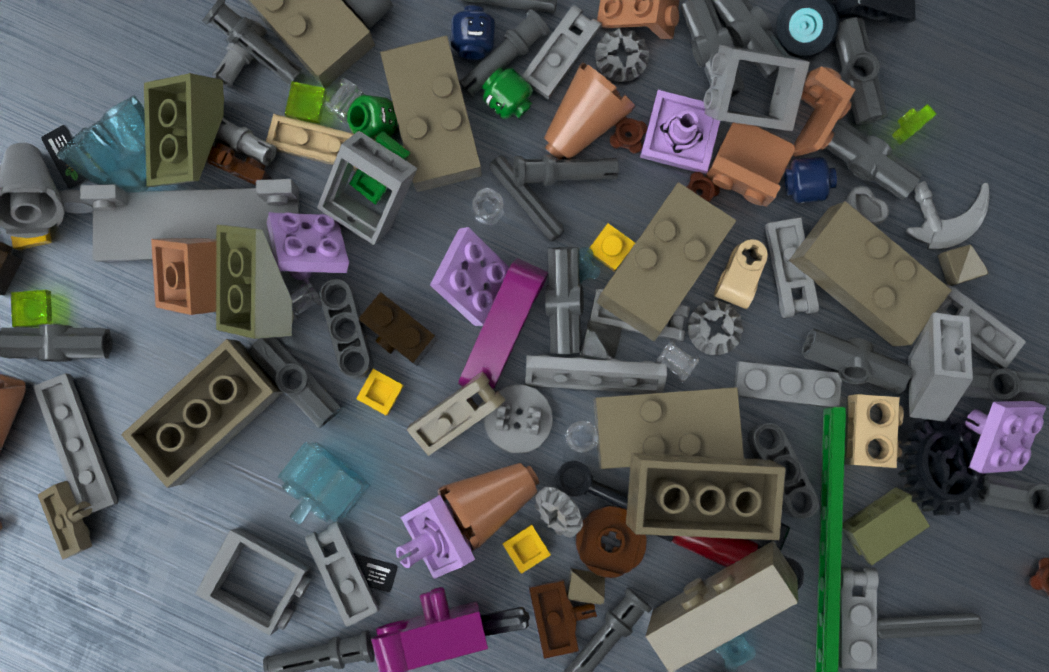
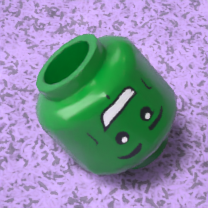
M501 68L497 69L482 86L485 90L483 94L484 102L504 120L514 115L520 119L533 105L529 101L533 88L513 68L504 71Z
M359 96L352 102L347 113V121L353 135L360 131L374 141L381 132H385L391 137L398 126L393 102L386 97Z

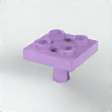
M658 90L640 158L706 174L720 120L704 114V101ZM662 125H664V126H663V130H666L667 127H669V130H668L667 133H664V132L661 131L660 127H661ZM677 145V146L675 147V150H676V151H679V150H682V151H681L680 153H675V152L673 151V146Z
M268 213L267 227L272 252L280 271H289L290 275L297 280L309 279L312 272L347 273L349 260L339 222L334 221L333 218L325 214Z
M469 227L459 228L430 286L474 326H483L509 266Z
M1035 401L993 402L989 415L979 409L971 411L967 418L975 421V423L966 421L965 426L981 436L969 467L979 473L1022 471L1031 457L1030 448L1035 435L1038 434L1043 426V415L1046 406Z
M441 495L401 517L412 538L411 541L396 548L397 558L411 552V555L400 561L405 568H410L413 564L423 559L435 579L475 560L471 552L470 542L461 534L454 521L452 509L443 501Z

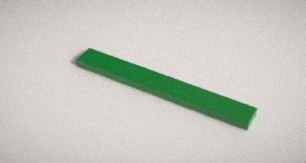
M829 407L823 410L815 672H838L845 407Z

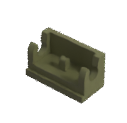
M897 487L842 524V531L859 556L863 555L870 565L875 564L930 527L916 502L913 503L911 501L912 495Z

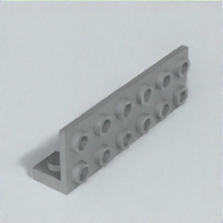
M292 179L256 180V188L126 192L115 184L80 186V200L93 206L92 257L97 262L152 260L151 239H216L217 225L262 229L272 251L267 227L268 213L300 214L299 187Z

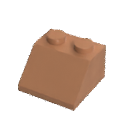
M151 239L155 307L189 315L216 312V239Z

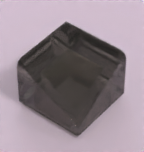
M588 320L580 356L595 360L615 359L622 328Z

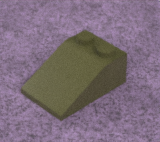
M189 73L145 82L146 186L157 187L199 181L224 116L223 80Z
M217 225L216 330L253 339L292 336V323L294 320L292 299L263 230L231 225Z

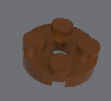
M604 506L594 509L583 519V527L576 534L575 543L580 559L590 571L599 576L607 578L622 576L637 567L644 557L647 545L646 535L634 534L626 525V509L617 506ZM610 531L616 532V539L621 540L620 546H613L611 551H606V545L601 542L602 536H608Z

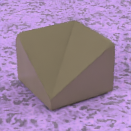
M971 244L937 255L948 285H958L989 274L986 266Z
M570 568L567 589L569 600L599 605L604 604L605 577L591 571Z

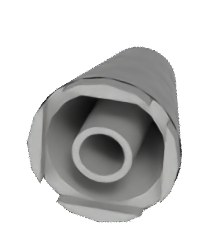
M28 143L13 144L6 149L0 165V227L6 229V234L13 237L33 238L48 234L50 227L56 223L58 227L62 223L64 216L63 201L40 150Z

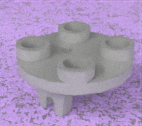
M523 384L509 385L499 390L505 401L497 409L484 417V426L490 440L500 449L511 453H527L538 448L548 438L553 425L552 409L546 397L537 389ZM521 409L523 411L522 415H517L516 410ZM517 422L521 425L519 429L514 428V424Z

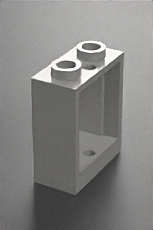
M719 45L718 53L714 55L711 65L713 73L711 86L707 89L704 96V114L720 121L793 131L810 62L791 56ZM739 59L780 66L768 116L728 110Z
M358 131L341 144L317 209L356 233L360 238L375 245L390 231L418 168ZM354 166L392 190L382 216L344 193Z
M934 312L931 314L908 356V366L912 368L909 380V417L945 422L971 384L973 370L970 317ZM954 351H960L961 354L957 355Z
M236 528L229 531L195 594L270 636L278 628L284 630L294 613L290 609L291 604L296 596L301 598L311 582V579L307 577L311 567L248 532ZM244 546L295 573L272 617L221 589Z

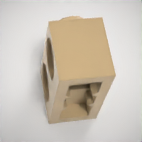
M863 394L848 396L844 465L897 468V458L902 456V449L899 447L901 441L898 440V426L902 425L904 417L903 407L899 405L900 397ZM873 405H877L882 411V418L877 424L870 418V409ZM873 439L879 443L881 448L879 456L875 459L868 452V445Z

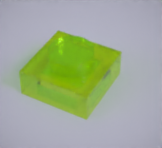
M292 81L284 113L285 116L320 124L327 95L326 89Z
M928 104L919 112L914 108L910 109L897 121L901 127L892 136L901 145L936 115V112Z
M51 291L11 292L12 327L26 328L39 327L42 324H52Z

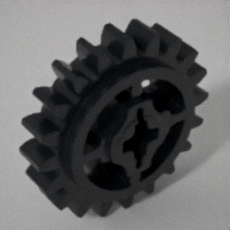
M947 418L945 422L927 419L924 422L915 423L913 425L914 430L905 432L909 442L899 444V447L905 452V456L897 458L899 463L904 464V470H901L898 475L906 477L908 481L903 489L913 490L914 494L911 501L913 503L922 502V511H933L934 516L959 515L960 511L970 510V503L979 501L975 491L984 490V486L978 481L979 477L986 476V473H979L969 467L978 444H971L969 442L972 433L970 431L961 433V423L951 424L950 418ZM937 441L936 448H931L932 444ZM952 485L951 489L946 493L947 486Z

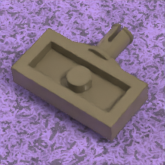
M68 481L55 484L39 493L38 498L62 560L92 547L89 529L82 520V518L92 513V508L84 510L91 506V504L82 501L77 505Z

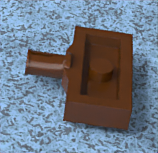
M216 143L215 147L212 146L206 163L256 186V180H272L264 171L266 166L250 157H247L246 161L234 157L236 153L234 150L220 143Z
M563 579L529 586L544 659L579 651L575 635L576 621L596 618L595 605L589 603L573 607L567 597Z

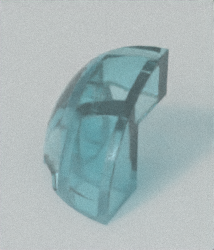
M135 95L121 101L105 111L102 118L91 127H85L78 132L56 155L77 173L96 184H115L124 191L132 193L146 191L149 187L146 186L144 107Z

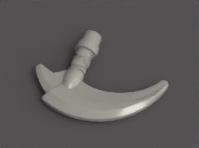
M926 181L918 183L914 188L916 194L914 197L916 202H919L924 219L926 220L921 227H910L906 229V232L913 238L927 243V249H945L962 243L978 230L986 216L990 197L989 184L984 183L981 185L976 201L965 213L953 219L941 220L939 215H937L938 212L932 200V191L929 190Z

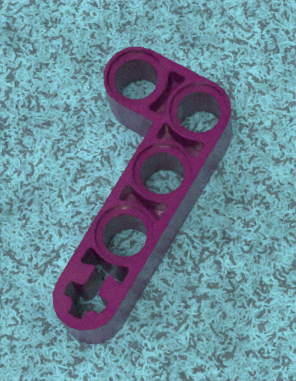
M519 258L512 262L459 378V385H466L477 374L484 372L490 380L488 384L493 390L495 389L530 310L547 279V271Z

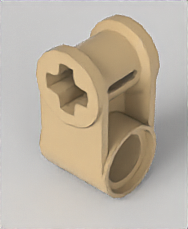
M750 239L733 249L715 288V297L744 309L750 306L768 257L767 249L763 243ZM750 249L752 251L751 257L755 261L747 264L745 263L747 257L742 255V253Z

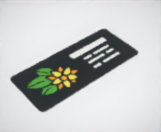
M65 125L41 137L68 188H72L92 176Z
M353 553L368 586L390 592L397 572V565Z

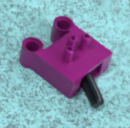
M438 587L432 589L431 592H426L419 596L424 615L377 627V636L371 638L379 672H405L488 649L486 636L526 629L529 626L530 616L524 607L480 614L477 601L449 608L445 589Z

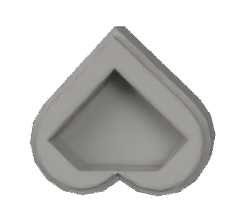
M856 187L846 197V202L875 226L883 223L889 215L888 205L883 200L874 198L872 191L866 187Z

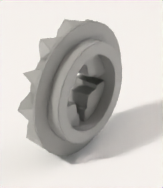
M620 27L616 31L606 32L604 37L598 42L595 51V61L598 69L605 77L615 82H629L638 78L646 69L649 59V50L645 44V39L639 37L634 30H622ZM620 43H622L625 52H631L632 54L627 56L625 67H623L618 56L612 55L617 53Z
M719 300L704 302L692 312L688 321V335L691 342L698 350L708 355H722L730 352L739 344L744 330L741 315L737 313L731 304H726ZM723 316L721 328L725 330L724 333L727 335L717 333L708 340L711 327L703 319L715 322Z
M544 487L535 495L536 504L534 506L541 513L540 519L545 520L548 528H553L559 536L564 534L569 538L581 531L583 527L581 513L576 503L566 493L554 487Z

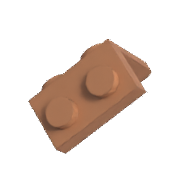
M600 0L597 20L602 23V28L647 26L660 39H673L675 26L679 22V0Z
M821 66L807 73L801 100L813 107L814 110L793 144L795 147L794 157L826 148L834 136L832 129L836 122L841 120L851 108L852 102L849 100L855 89L842 81L841 75L831 68H823Z
M733 122L705 177L711 179L715 185L722 189L733 190L743 195L747 201L755 205L767 207L775 199L781 187L778 184L785 172V168L789 164L795 147L792 143L758 126Z

